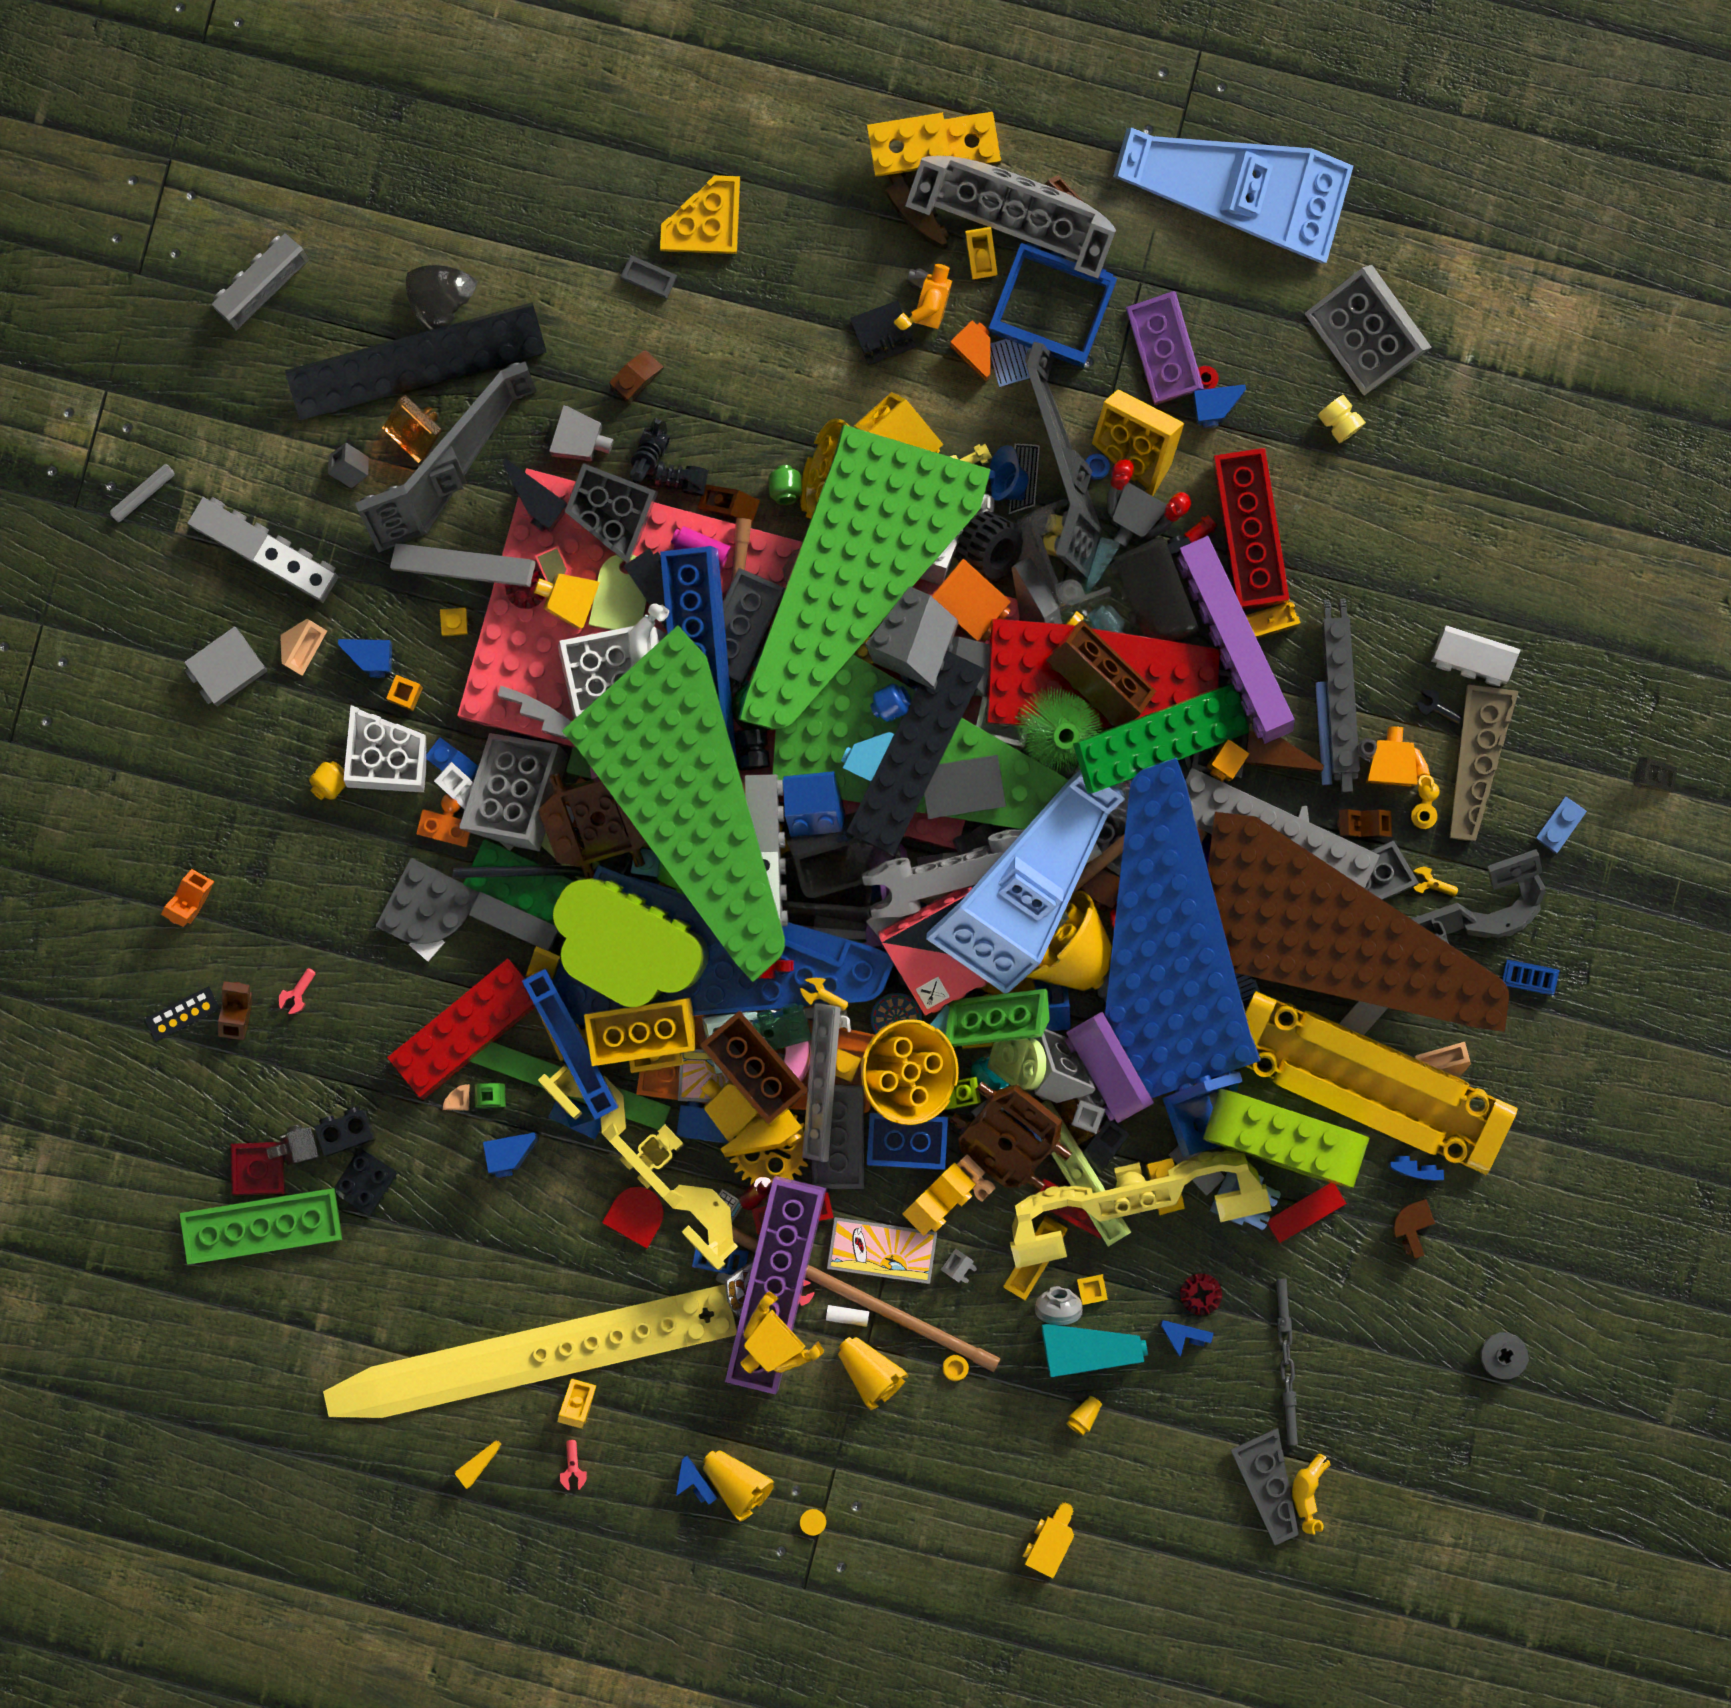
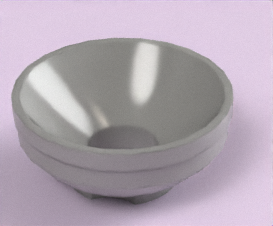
M1056 1286L1042 1293L1037 1298L1035 1313L1040 1320L1046 1323L1067 1325L1074 1323L1081 1317L1082 1302L1070 1289Z

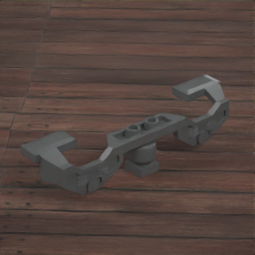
M1535 849L1487 866L1490 882L1494 890L1516 882L1518 883L1521 896L1513 906L1490 914L1472 912L1459 903H1455L1414 917L1412 920L1448 944L1446 934L1464 928L1468 935L1485 938H1500L1514 935L1531 923L1541 910L1540 903L1546 889L1539 877V874L1543 873L1539 853Z

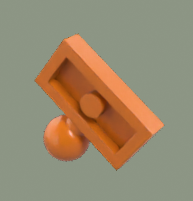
M448 794L443 796L441 800V806L444 810L443 814L426 809L422 810L417 835L463 847L468 846L471 833L459 828L462 819L453 817L454 813L461 808L455 799Z

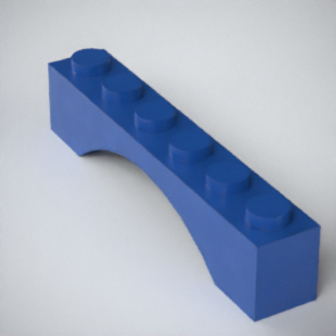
M547 968L523 979L522 982L559 1048L594 1119L596 1120L617 1109L618 1104L599 1067L592 1066L589 1048Z

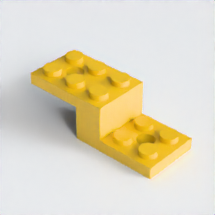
M942 112L867 125L875 177L918 170L921 159L928 156L959 157L989 165L1001 163L993 112L944 119ZM969 135L976 136L979 139L978 146L974 148L966 146L965 138ZM892 141L902 142L904 149L900 153H893L889 149Z

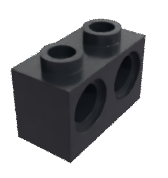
M354 1107L344 1111L345 1116L335 1119L334 1115L319 1120L320 1125L314 1126L324 1156L328 1157L376 1140L366 1110L359 1111L358 1107ZM355 1119H360L363 1123V1129L358 1134H354L350 1130V1124ZM329 1128H336L339 1136L335 1142H328L325 1137L326 1131Z

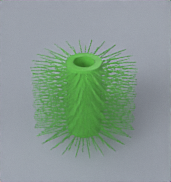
M1051 686L1050 697L1048 696L1049 701L1045 696L1038 703L1032 700L1040 711L1029 703L1040 715L1032 711L1037 715L1035 716L1022 709V711L1030 716L1028 719V716H1026L1025 720L1022 721L1027 720L1031 726L1018 725V727L1032 729L1027 730L1030 732L1022 733L1021 735L1030 734L1025 736L1028 738L1024 739L1030 743L1024 747L1030 746L1031 749L1028 752H1032V757H1037L1036 762L1037 760L1039 762L1042 761V764L1045 763V766L1047 763L1048 766H1050L1049 764L1053 766L1052 763H1054L1055 768L1056 759L1057 770L1059 766L1058 760L1061 770L1062 760L1064 767V763H1067L1066 758L1067 760L1069 758L1070 762L1075 759L1076 753L1073 743L1099 733L1091 729V727L1095 726L1085 727L1094 724H1088L1091 720L1088 717L1094 713L1090 714L1092 712L1088 711L1090 708L1085 709L1089 706L1085 705L1087 702L1079 705L1075 702V699H1069V695H1067L1068 698L1066 696L1063 698L1062 694V703L1060 702L1059 705L1057 694L1055 703L1054 688L1053 706Z

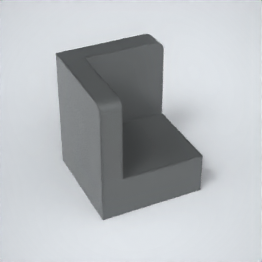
M345 442L329 455L328 474L346 486L353 488L368 476L369 457Z
M985 823L978 826L972 832L955 837L953 843L958 854L963 855L990 848L988 837L992 835V829L989 824Z

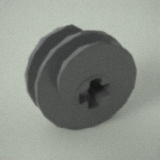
M1507 1332L1495 1333L1488 1337L1483 1343L1480 1352L1481 1363L1486 1372L1499 1379H1512L1519 1376L1526 1369L1529 1361L1528 1351L1524 1342L1518 1336ZM1502 1349L1510 1352V1355L1507 1357L1508 1362L1506 1363L1498 1358L1501 1356L1500 1350Z

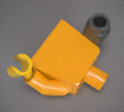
M935 264L932 275L920 268L916 270L910 269L907 284L922 291L917 309L911 312L912 316L908 318L903 312L894 321V324L900 330H906L913 322L936 329L939 328L944 317L952 280L947 279L949 267Z
M1388 727L1387 741L1377 740L1375 742L1371 738H1364L1360 741L1358 745L1359 755L1364 760L1370 762L1366 783L1415 787L1418 783L1419 793H1422V786H1429L1430 791L1433 792L1434 780L1430 776L1428 765L1420 750L1414 748V743L1402 742V727Z

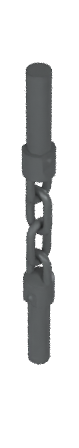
M1287 1278L1276 1279L1279 1318H1277L1278 1339L1283 1348V1360L1281 1361L1280 1368L1281 1379L1285 1383V1392L1282 1393L1283 1406H1285L1287 1445H1298L1295 1410L1297 1401L1296 1392L1292 1390L1295 1370L1294 1362L1290 1359L1292 1323L1291 1317H1289ZM1282 1332H1288L1289 1340H1282ZM1284 1364H1290L1291 1377L1287 1376L1285 1378Z

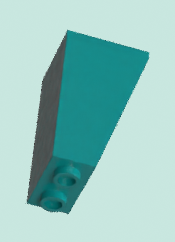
M1041 1324L1050 1377L1144 1362L1143 1356H1148L1146 1340H1141L1139 1335Z

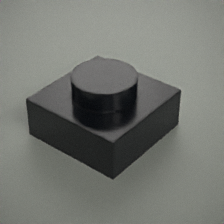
M1177 536L1167 540V545L1163 548L1166 559L1179 555L1180 548L1191 543L1189 537L1182 539L1181 536Z

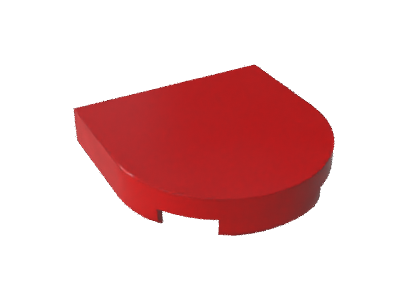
M632 1187L618 1195L602 1223L648 1249L662 1224L664 1217L663 1205L659 1197L651 1190L643 1187Z

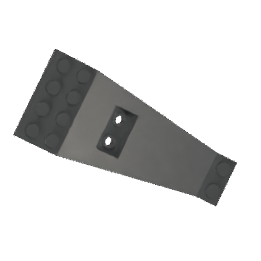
M1033 342L1032 349L1029 348L1026 354V367L1070 502L1069 510L1065 511L1063 515L1062 526L1064 527L1061 536L1056 538L1054 550L1056 551L1055 554L1075 574L1088 579L1102 534V527L1087 489L1092 470L1085 460L1072 449L1048 384V378L1055 357L1044 344Z
M526 362L513 363L499 372L404 485L389 487L383 493L365 496L361 501L355 503L378 553L395 547L396 543L403 544L426 535L452 494L464 489L462 485L467 484L465 474L511 403L516 399L537 392Z

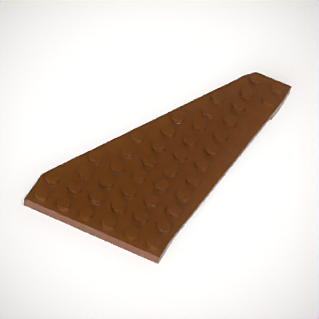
M1215 812L1208 872L1235 973L1474 1028L1505 1032L1509 991L1500 977L1258 817Z

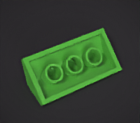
M1039 989L953 1000L949 1005L945 1036L953 1047L1042 1037L1050 1021L1047 990Z

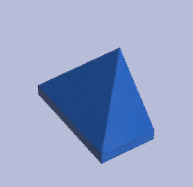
M569 1099L582 1112L577 1119H574L557 1101L555 1102L548 1118L596 1139L601 1129V1118L595 1120L588 1107Z

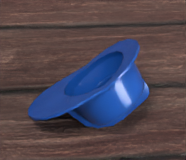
M1010 445L1000 447L994 454L990 464V469L995 470V477L990 478L992 497L996 501L1003 499L1022 501L1025 499V490L1028 485L1029 476L1019 465L1016 449Z

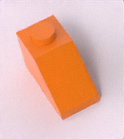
M972 320L950 341V347L987 382L990 379V337L988 336L990 332L982 323L976 324Z

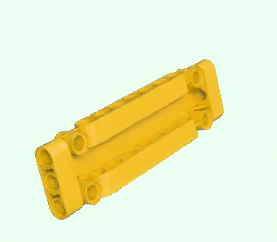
M1255 990L1245 1014L1260 1059L1268 1058L1272 1065L1269 1068H1262L1256 1062L1245 1067L1254 1070L1261 1077L1272 1078L1273 1082L1282 1088L1433 1155L1441 1154L1452 1163H1461L1480 1173L1488 1174L1513 1123L1518 1108L1487 1095L1482 1089L1469 1087L1466 1081L1334 1021L1310 1011L1302 1012L1293 1004L1282 1003ZM1282 1012H1290L1293 1015V1020L1283 1022L1279 1015ZM1478 1097L1485 1103L1483 1106L1475 1108L1470 1104V1101ZM1455 1143L1463 1148L1461 1152L1456 1154L1451 1153L1448 1149L1450 1145Z

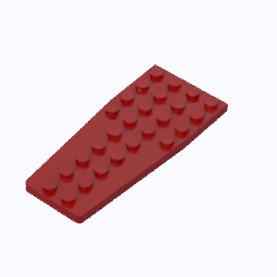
M1003 619L991 620L986 723L1026 725L1017 724L1027 722V720H1022H1025L1026 716H1028L1027 719L1030 717L1022 709L1035 716L1037 715L1032 711L1040 715L1029 703L1040 711L1032 700L1037 702L1039 699L1043 700L1045 696L1049 701L1048 696L1050 697L1051 686L1053 706L1054 688L1055 703L1056 694L1057 700L1058 696H1060V702L1062 703V694L1063 698L1064 696L1068 698L1067 695H1069V699H1072L1070 697H1072L1073 693V697L1076 694V697L1082 698L1079 701L1085 700L1082 703L1087 702L1086 706L1090 704L1088 699L1075 690L1069 681L1059 672H1056L1046 660L1054 648L1075 627L1074 625ZM1091 628L1156 690L1143 712L1136 719L1218 688L1219 651L1215 648ZM1091 705L1085 708H1090L1088 710L1092 711L1090 714L1094 713L1088 717L1091 718L1088 724H1094L1085 727L1095 726L1091 727V729L1115 728L1098 709Z

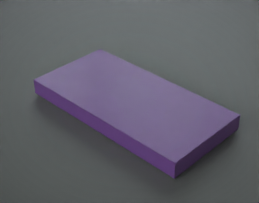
M1172 291L1126 307L1154 405L1192 394L1197 390H1204L1176 292Z

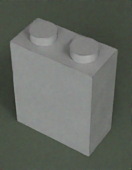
M233 627L185 661L188 667L185 672L193 683L199 682L203 688L200 691L203 698L208 704L213 702L217 707L267 672L265 666L236 627Z

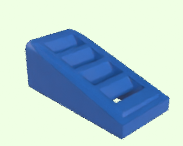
M1507 959L1502 980L1508 987L1553 996L1556 990L1559 970ZM1513 967L1518 968L1515 982L1511 981ZM1524 969L1529 970L1526 984L1521 983ZM1534 972H1539L1537 985L1533 986ZM1545 974H1549L1547 988L1542 987Z
M696 1249L692 1267L733 1275L746 1265L749 1252L735 1249L729 1255L727 1269L722 1268L719 1271L708 1260L706 1264H702L703 1255ZM735 1254L740 1255L737 1271L732 1270Z

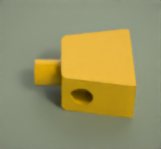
M556 574L553 583L539 578L534 593L547 598L543 609L577 629H583L600 582Z
M709 1078L700 1088L711 1098L704 1106L705 1111L729 1142L757 1114L755 1109L730 1080L721 1087L712 1078Z

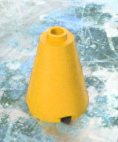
M849 1337L839 1346L840 1352L838 1356L865 1405L870 1410L879 1407L876 1402L880 1399L886 1402L905 1383L902 1378H908L909 1376L905 1370L857 1337L854 1339Z
M721 1450L716 1453L711 1451L703 1460L705 1464L703 1471L739 1521H744L753 1513L750 1510L756 1505L760 1507L774 1488V1481L771 1478Z

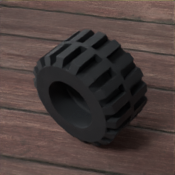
M985 511L984 513H979L976 515V518H972L969 524L963 528V532L958 538L956 560H958V564L962 559L966 560L990 583L992 581L997 582L1000 578H1005L1007 573L1012 571V567L1017 564L1023 549L1021 548L1023 545V538H1021L1023 533L1018 525L994 512Z

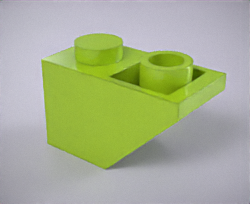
M977 1077L958 1080L957 1086H954L949 1098L950 1102L944 1110L981 1103L980 1094L975 1090L978 1087Z

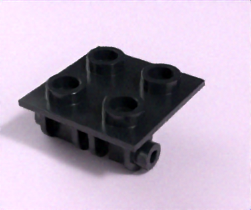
M898 300L850 318L868 365L916 348L911 330L909 328L900 330L894 324V321L903 313Z
M359 1148L334 1187L335 1193L370 1217L372 1212H376L375 1208L380 1200L385 1198L383 1195L385 1192L388 1193V1187L394 1179H397L396 1175L398 1172Z

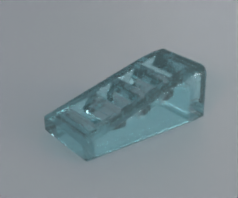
M1103 537L1100 538L1086 583V590L1091 591L1095 587L1118 551L1120 542Z

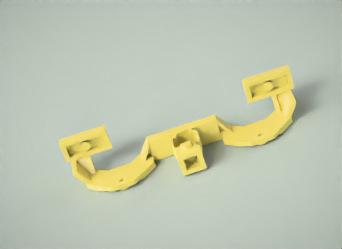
M566 1065L551 1078L544 1074L538 1079L542 1087L570 1116L577 1119L582 1114L568 1098H583ZM603 1076L618 1104V1108L600 1117L602 1134L623 1155L619 1160L629 1170L634 1167L640 1173L637 1179L647 1189L652 1186L673 1209L691 1211L708 1229L709 1245L689 1225L682 1233L708 1262L720 1271L726 1265L723 1261L738 1247L733 1241L731 1208L713 1189L678 1185L674 1190H670L655 1175L652 1170L654 1168L658 1170L663 1168L673 1158L672 1151L674 1149L678 1151L684 1146V1143L664 1125L658 1130L659 1134L657 1136L654 1134L648 1136L638 1146L639 1153L636 1155L619 1137L626 1130L624 1096Z
M1232 1151L1202 1152L1198 1156L1191 1157L1174 1166L1168 1171L1169 1176L1146 1181L1142 1176L1140 1163L1114 1168L1117 1179L1116 1188L1093 1193L1092 1188L1053 1186L1045 1191L1031 1195L1015 1205L1016 1216L1012 1224L1014 1241L1010 1242L1016 1269L1065 1258L1067 1254L1061 1231L1035 1236L1032 1219L1042 1212L1066 1206L1083 1208L1101 1222L1167 1207L1177 1203L1185 1184L1195 1177L1220 1171L1236 1173L1240 1188L1237 1191L1214 1196L1220 1222L1272 1210L1266 1184L1261 1185L1258 1171L1246 1160L1245 1153Z

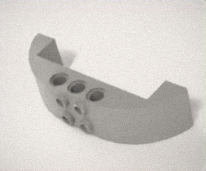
M928 156L921 159L905 205L927 215H930L935 206L1077 260L1074 270L1095 278L1100 276L1116 232L1114 226L1100 212L1071 195L986 163L952 156Z

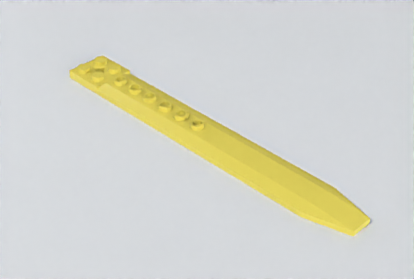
M725 1284L373 1366L323 1391L329 1417L384 1418L735 1336L737 1328L733 1312L727 1301ZM703 1308H708V1311L714 1312V1316L710 1318L711 1322L709 1323L699 1318V1314L703 1313Z

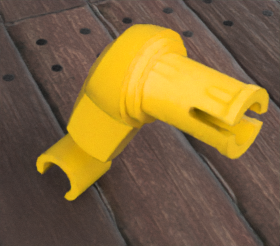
M1317 1454L1306 1469L1298 1471L1292 1488V1499L1299 1518L1305 1517L1302 1529L1305 1533L1315 1535V1531H1323V1523L1320 1520L1313 1519L1312 1514L1317 1512L1314 1493L1318 1487V1478L1330 1466L1329 1460L1323 1463L1326 1457L1322 1454Z

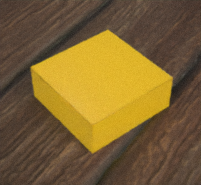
M1103 1274L1077 1279L1082 1305L1108 1300Z

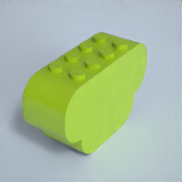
M596 878L578 880L569 884L562 891L554 907L553 919L558 931L566 937L561 950L563 967L576 980L623 1006L639 1007L655 1001L663 992L673 993L690 988L700 979L708 964L709 951L704 939L690 929L692 925L680 918L677 920L669 918L668 911L656 905L655 907L646 905L645 898L636 893L627 894L623 892L624 887L612 880L603 881Z
M1224 1089L1218 1090L1203 1136V1140L1225 1147L1230 1151L1245 1153L1247 1157L1348 1188H1354L1370 1139L1354 1131Z

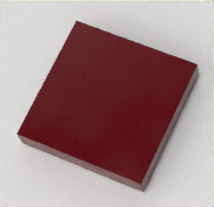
M284 1142L231 1144L232 1196L285 1194Z

